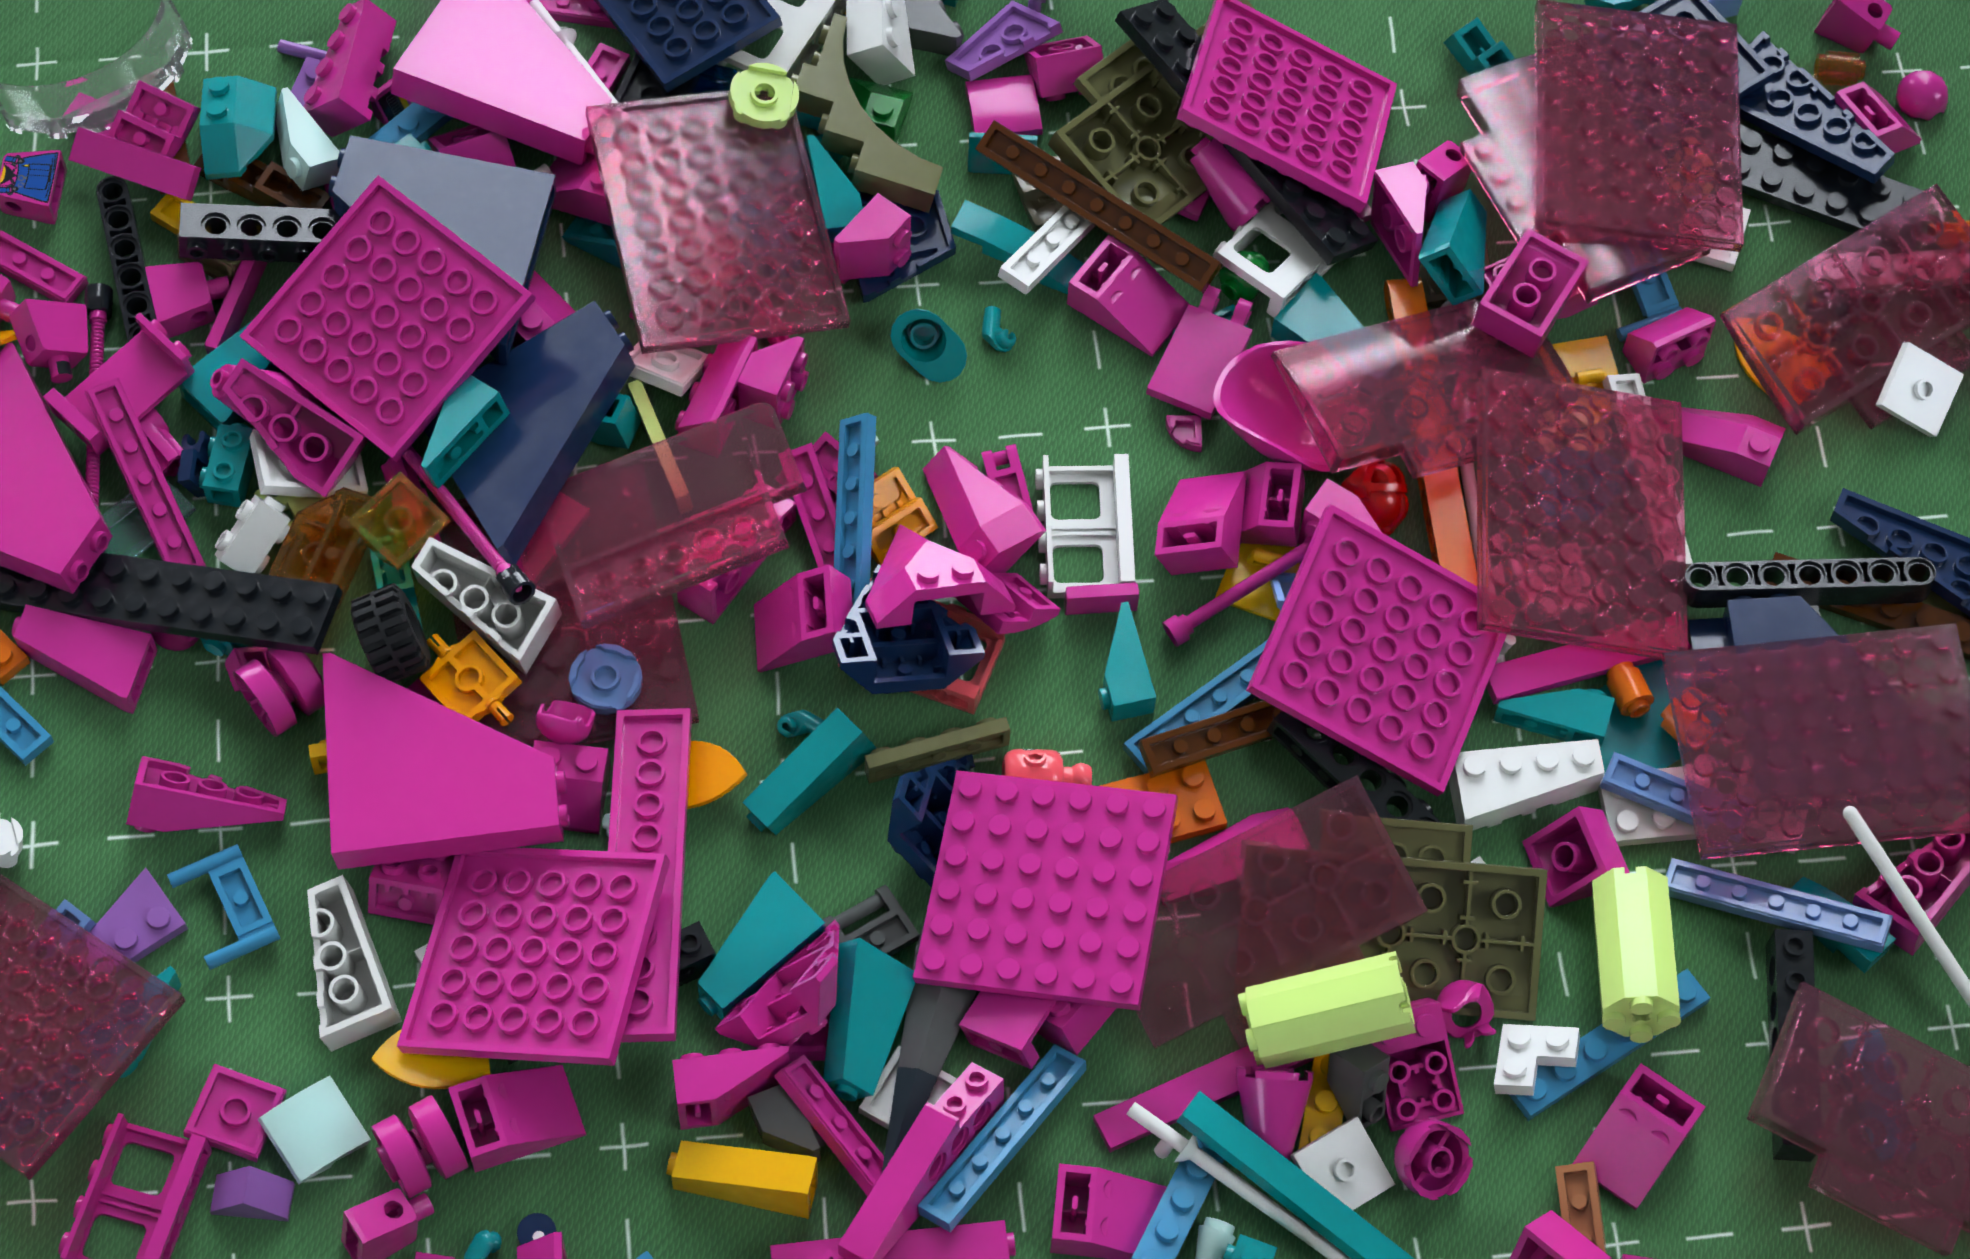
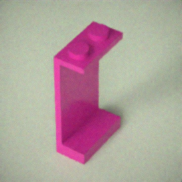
M141 313L135 316L141 331L67 396L63 397L54 387L43 396L52 413L97 456H100L108 449L109 445L85 395L86 389L119 377L140 421L195 372L189 361V358L192 357L189 350L178 340L174 343L167 338L168 332L156 319L150 322Z
M980 991L959 1026L971 1045L1032 1070L1040 1058L1032 1044V1040L1057 1001Z

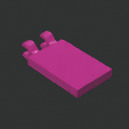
M1210 285L1203 294L1198 308L1188 304L1146 391V394L1209 420L1212 419L1216 411L1213 403V394L1218 378L1230 361L1245 351L1253 329L1245 327L1252 314L1250 310L1253 302L1240 298L1231 320H1227L1213 314L1219 304L1220 299L1218 297L1221 290Z

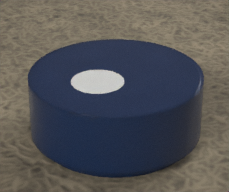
M533 1213L521 1220L517 1228V1237L519 1244L523 1245L557 1232L555 1223L549 1216L542 1213Z

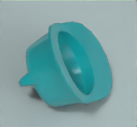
M913 309L898 316L893 323L890 335L893 347L919 374L928 380L940 383L951 381L961 374L967 360L965 344L939 316L929 310Z

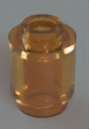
M1826 51L1825 54L1818 53L1814 64V78L1822 81V84L1852 86L1857 84L1858 80L1864 79L1866 62L1861 60L1859 53Z

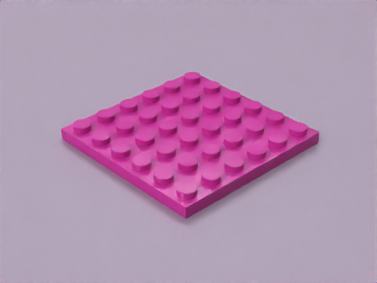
M1214 0L1176 118L1185 122L1189 127L1196 128L1214 137L1220 143L1227 144L1245 153L1251 159L1258 160L1276 169L1280 174L1289 176L1307 185L1311 190L1320 192L1338 201L1342 206L1361 213L1369 198L1397 83L1238 0Z
M378 175L239 337L397 463L441 411L444 401L477 369L535 301L536 297Z
M1329 504L1322 513L1246 691L1438 797L1445 791L1517 608L1334 505Z
M957 770L913 974L915 983L1140 1011L1178 805L1177 795Z
M516 847L455 855L397 1047L402 1053L615 1066L670 864L665 853Z

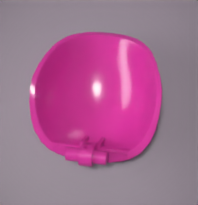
M1291 340L1258 344L1241 352L1223 369L1214 389L1213 403L1217 412L1240 438L1259 453L1275 462L1301 463L1304 471L1333 472L1339 469L1347 459L1351 447L1359 448L1363 445V441L1369 436L1372 426L1370 419L1372 411L1365 406L1358 408L1359 402L1356 390L1346 373L1327 353L1307 342Z

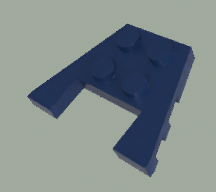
M939 190L935 192L929 213L891 201L911 215V256L903 267L899 268L897 266L889 276L857 279L863 303L875 299L956 254V245L951 234ZM858 191L862 206H866L875 197L874 195Z

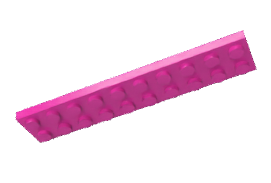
M690 708L617 710L608 851L665 853L670 860L621 1043L676 1041L692 726Z

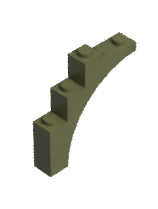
M834 13L831 25L824 24L818 44L824 45L822 51L814 52L811 64L803 62L799 75L792 74L791 81L793 84L795 81L799 89V100L796 110L821 118L817 133L823 135L821 145L825 150L852 158L847 173L853 174L852 184L858 191L874 196L879 193L889 201L929 213L943 167L922 159L895 143L875 125L861 107L849 83L844 64L843 37L847 17Z

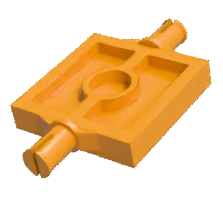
M473 630L462 641L450 647L439 634L432 635L439 646L429 637L427 645L438 657L433 666L419 677V680L443 706L477 722L490 713L498 720L501 726L508 725V722L501 713L512 722L514 715L510 713L502 702L523 682L482 637Z

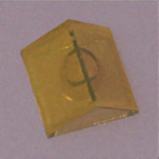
M400 471L356 511L347 522L378 559L398 571L423 548L429 536L434 538L451 520Z

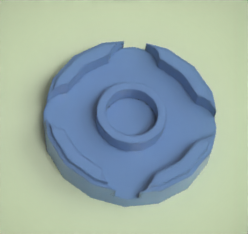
M606 643L595 645L596 648L589 651L586 649L581 652L572 663L569 673L572 696L578 704L593 709L596 714L603 715L617 713V710H625L631 706L640 695L643 683L640 664L632 652L619 645Z

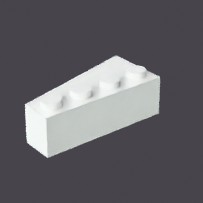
M846 0L847 56L877 84L887 85L914 77L915 69L905 0Z
M430 536L411 566L419 584L471 629L475 630L486 642L525 675L528 673L562 615L557 599L537 589L528 602L522 605H513L503 594L500 584L496 579V572L491 566Z
M1598 739L1460 752L1449 778L1456 824L1473 825V830L1485 826L1490 828L1501 824L1505 819L1520 814L1525 816L1536 812V809L1546 805H1557L1597 791L1605 773Z
M343 875L307 890L311 936L314 944L313 964L318 991L316 992V999L320 1014L319 1034L320 1039L331 1052L402 1022L355 892Z

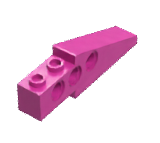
M972 1062L934 1105L929 1102L924 1105L840 1240L838 1255L846 1259H883L920 1216L918 1204L1004 1104V1078Z

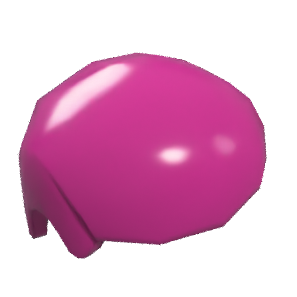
M1928 70L1914 71L1900 81L1896 93V101L1900 110L1906 115L1929 121L1938 113L1945 112L1948 103V88L1942 77Z
M554 700L546 711L544 710L545 704H541L536 715V726L548 740L556 744H579L589 736L596 716L593 709L561 700Z

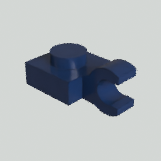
M200 431L197 443L190 435L185 434L183 436L181 445L184 450L181 452L180 466L177 470V482L197 498L205 497L203 488L199 487V477L201 469L207 467L209 463L208 444L211 437L204 431Z

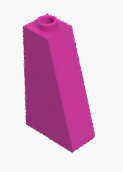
M27 604L22 615L16 617L12 627V636L17 646L28 657L121 710L134 714L158 651L152 634Z

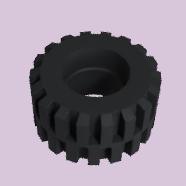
M395 583L351 601L353 625L362 649L375 674L395 683L430 668V651L422 627L407 596Z

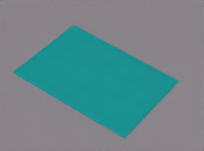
M1670 657L1635 666L1640 669L1654 697V702L1650 705V710L1646 714L1637 718L1623 716L1614 701L1606 735L1600 748L1604 771L1606 772L1614 752L1656 769L1667 768L1692 752L1690 748L1686 750L1660 726L1664 720L1660 714L1673 700L1680 703L1686 699L1711 722L1710 727L1716 732L1711 739L1728 729ZM1607 685L1598 689L1606 693L1607 696L1612 697Z

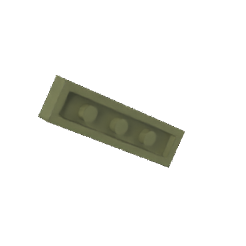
M985 718L977 722L976 725L967 728L953 727L943 731L940 735L927 739L925 737H916L907 741L905 745L898 747L877 748L869 755H865V774L868 783L914 772L953 759L957 760L966 755H975L1008 746L1010 743V727L1007 718Z

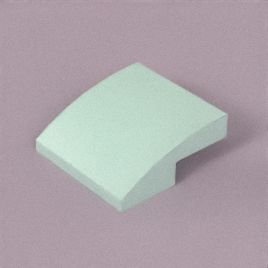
M331 1076L300 1091L258 1119V1122L298 1185L331 1168L334 1162L366 1146L371 1140Z

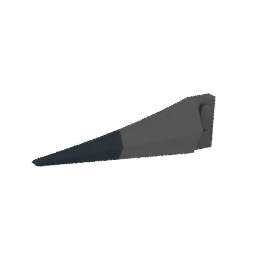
M924 923L918 943L916 944L913 970H915ZM915 983L907 1004L882 1173L920 1111L927 1103L961 1030L959 1024L973 1004L979 991Z

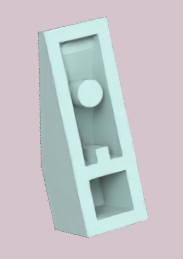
M288 87L283 88L276 107L275 117L283 168L302 191L328 184L332 175L337 176L338 174L337 161L340 151Z

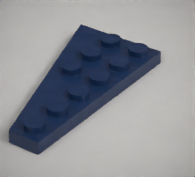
M1763 30L1749 45L1775 72L1774 78L1769 83L1723 110L1875 184L1894 164L1895 153L1869 129H1863L1855 121V116L1848 109L1843 110L1835 103V97L1804 68H1798L1790 61L1789 54L1782 47L1778 49L1770 42V36Z
M1843 488L1830 521L1884 558L1922 557L1930 560L1936 568V577L1931 591L1970 617V538Z

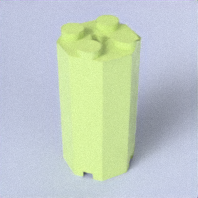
M1647 866L1635 867L1636 873L1625 874L1624 867L1612 868L1592 880V903L1602 1025L1607 1030H1611L1624 1037H1630V1040L1635 1043H1646L1652 1040L1653 1036L1659 1035L1681 1023L1668 878Z
M1396 951L1245 987L1246 992L1238 994L1242 1015L1243 1017L1246 1016L1249 1029H1245L1250 1052L1254 1053L1257 1066L1263 1064L1265 1069L1416 1033L1406 983L1403 977L1400 976L1402 968Z

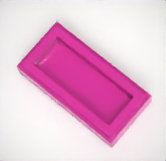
M1138 583L1066 587L1065 615L1119 612L1121 603L1127 601L1131 611H1137L1139 600Z

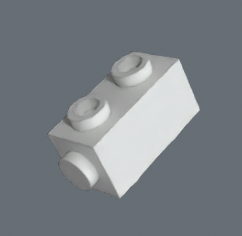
M254 495L251 501L246 499L236 512L235 518L238 520L231 531L226 529L218 538L215 544V548L218 549L215 556L219 561L235 571L260 574L269 562L270 556L267 554L275 543L279 545L290 530V526L287 524L291 519L283 512L286 506L269 495L264 500L257 495Z

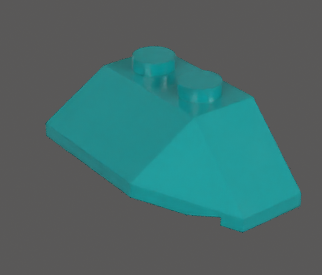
M238 75L203 79L199 128L206 180L241 177L247 170V165L257 159L274 140L277 103L276 87Z

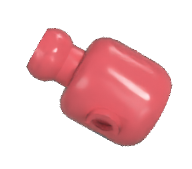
M1013 749L1008 751L1003 759L1002 775L1092 785L1091 766L1085 763H1077L1072 767H1064L1060 753L1055 750Z

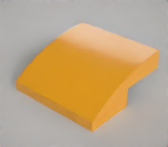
M893 467L874 479L871 556L879 565H882L900 524L922 537H926L939 528L923 499L915 496L899 467Z

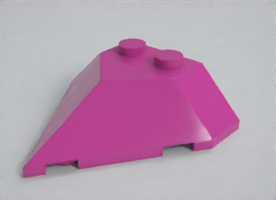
M901 524L897 529L865 602V607L876 629L911 625L914 604L917 601L970 595L980 616L1015 611L1016 605L1004 583L974 558L934 543Z
M836 920L831 922L824 928L825 932L810 944L807 943L767 977L762 982V987L755 994L738 1002L716 1026V1031L720 1035L756 1048L767 1043L791 1046L804 1033L808 1032L809 1035H813L820 1031L828 1023L826 1016L836 1005L840 930L838 922Z

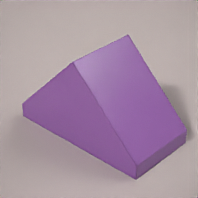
M252 1166L217 1174L210 1213L212 1215L289 1221L295 1183Z

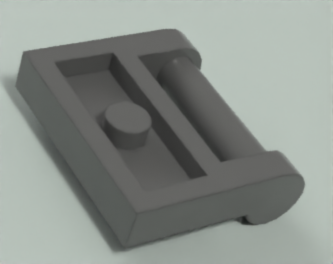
M885 884L877 888L873 896L835 917L829 915L822 919L825 922V927L834 920L840 925L839 943L861 938L889 956H893L916 943L920 937L918 931ZM882 907L887 910L883 915L847 935H844L842 932L846 927Z

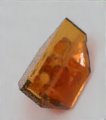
M345 487L335 491L334 495L321 499L297 512L269 571L271 576L339 585L343 594L336 611L340 608L367 549V538L370 537L378 503L376 497Z

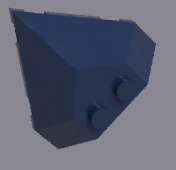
M879 564L873 572V578L870 583L865 585L846 616L845 624L841 631H837L832 640V646L840 669L872 694L944 689L984 659L985 651L976 629L966 622L960 625L947 616L948 610L933 600L915 602L911 625L876 629L865 607V602L881 567Z
M972 754L957 760L953 759L929 766L917 772L912 771L899 777L892 800L887 841L891 844L893 850L900 854L914 868L916 874L921 879H924L931 888L956 771L970 772V769L975 767Z

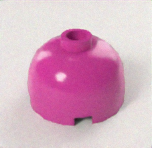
M1423 1120L1410 1126L1399 1137L1394 1149V1164L1399 1179L1412 1192L1430 1200H1439L1437 1197L1445 1194L1449 1196L1455 1194L1467 1181L1473 1166V1158L1469 1157L1468 1145L1471 1146L1470 1139L1461 1129L1440 1120Z

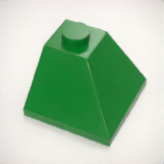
M848 76L849 83L861 107L875 125L897 143L913 92Z

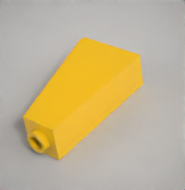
M683 1140L680 1142L678 1153L671 1152L666 1172L667 1175H671L672 1186L675 1190L806 1219L810 1217L818 1185L817 1157Z

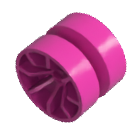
M270 648L266 651V657L272 672H269L258 660L253 659L235 670L233 676L241 693L258 719L274 737H277L297 724L296 714L291 705L292 702L307 716L325 706L324 685L320 673L305 653Z
M432 1095L408 1107V1115L413 1126L411 1131L408 1132L402 1121L394 1114L371 1126L379 1145L376 1151L393 1183L398 1182L408 1199L432 1187L431 1178L426 1167L430 1163L433 1164L439 1175L445 1180L469 1168L454 1132Z

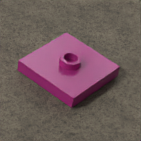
M214 1064L184 1129V1137L190 1138L191 1134L206 1137L210 1146L257 1163L268 1138L258 1119L284 1102L287 1090Z

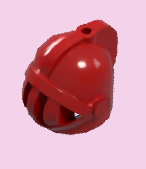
M1374 458L1368 460L1354 470L1340 485L1360 498L1381 532L1387 536L1394 532L1408 513L1409 503L1406 496L1408 488L1405 476L1399 467L1384 459Z

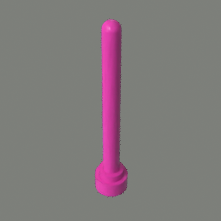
M1305 541L1189 615L1185 616L1182 614L1179 617L1173 615L1162 622L1163 628L1172 643L1179 647L1190 640L1189 635L1194 633L1195 627L1301 562L1310 541Z

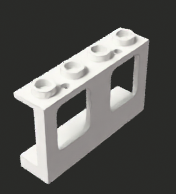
M767 0L779 14L783 24L778 28L783 31V35L769 56L761 59L739 50L717 63L718 69L723 70L727 63L745 71L749 65L755 63H770L783 68L787 72L789 79H791L793 73L799 75L803 62L810 64L814 52L819 51L822 47L821 44H818L823 25H831L834 13L843 16L846 11V0H806L800 7H795L781 0Z
M1271 201L1269 204H1265L1250 222L1243 226L1239 225L1231 240L1221 242L1214 251L1213 258L1220 261L1222 267L1225 266L1267 295L1270 301L1266 312L1275 318L1315 273L1322 277L1334 264L1327 265L1289 221L1280 216L1282 212ZM1261 233L1290 253V256L1270 273L1263 271L1237 253L1238 251H1243Z
M1114 454L1113 465L1049 466L1048 455H1043L1042 469L1035 470L1036 490H1042L1043 500H1037V518L1040 522H1044L1046 532L1038 539V553H1045L1046 564L1039 565L1040 585L1047 586V598H1065L1066 587L1134 583L1135 564L1129 455ZM1067 484L1096 485L1099 488L1100 516L1097 519H1054L1051 516V486ZM1058 547L1100 548L1103 558V580L1097 583L1056 582L1053 570V550Z

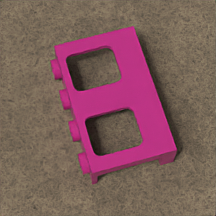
M118 1113L114 1124H109L104 1132L102 1139L104 1149L100 1159H95L89 1169L88 1182L90 1184L85 1196H79L73 1211L75 1221L71 1231L65 1232L60 1241L58 1253L61 1255L60 1259H91L83 1255V1249L95 1219L101 1215L145 1227L146 1233L136 1259H170L211 1155L212 1149L206 1137L191 1134L188 1140L128 1123L124 1114ZM136 1144L173 1155L174 1162L160 1194L150 1195L112 1183V1176L126 1145Z

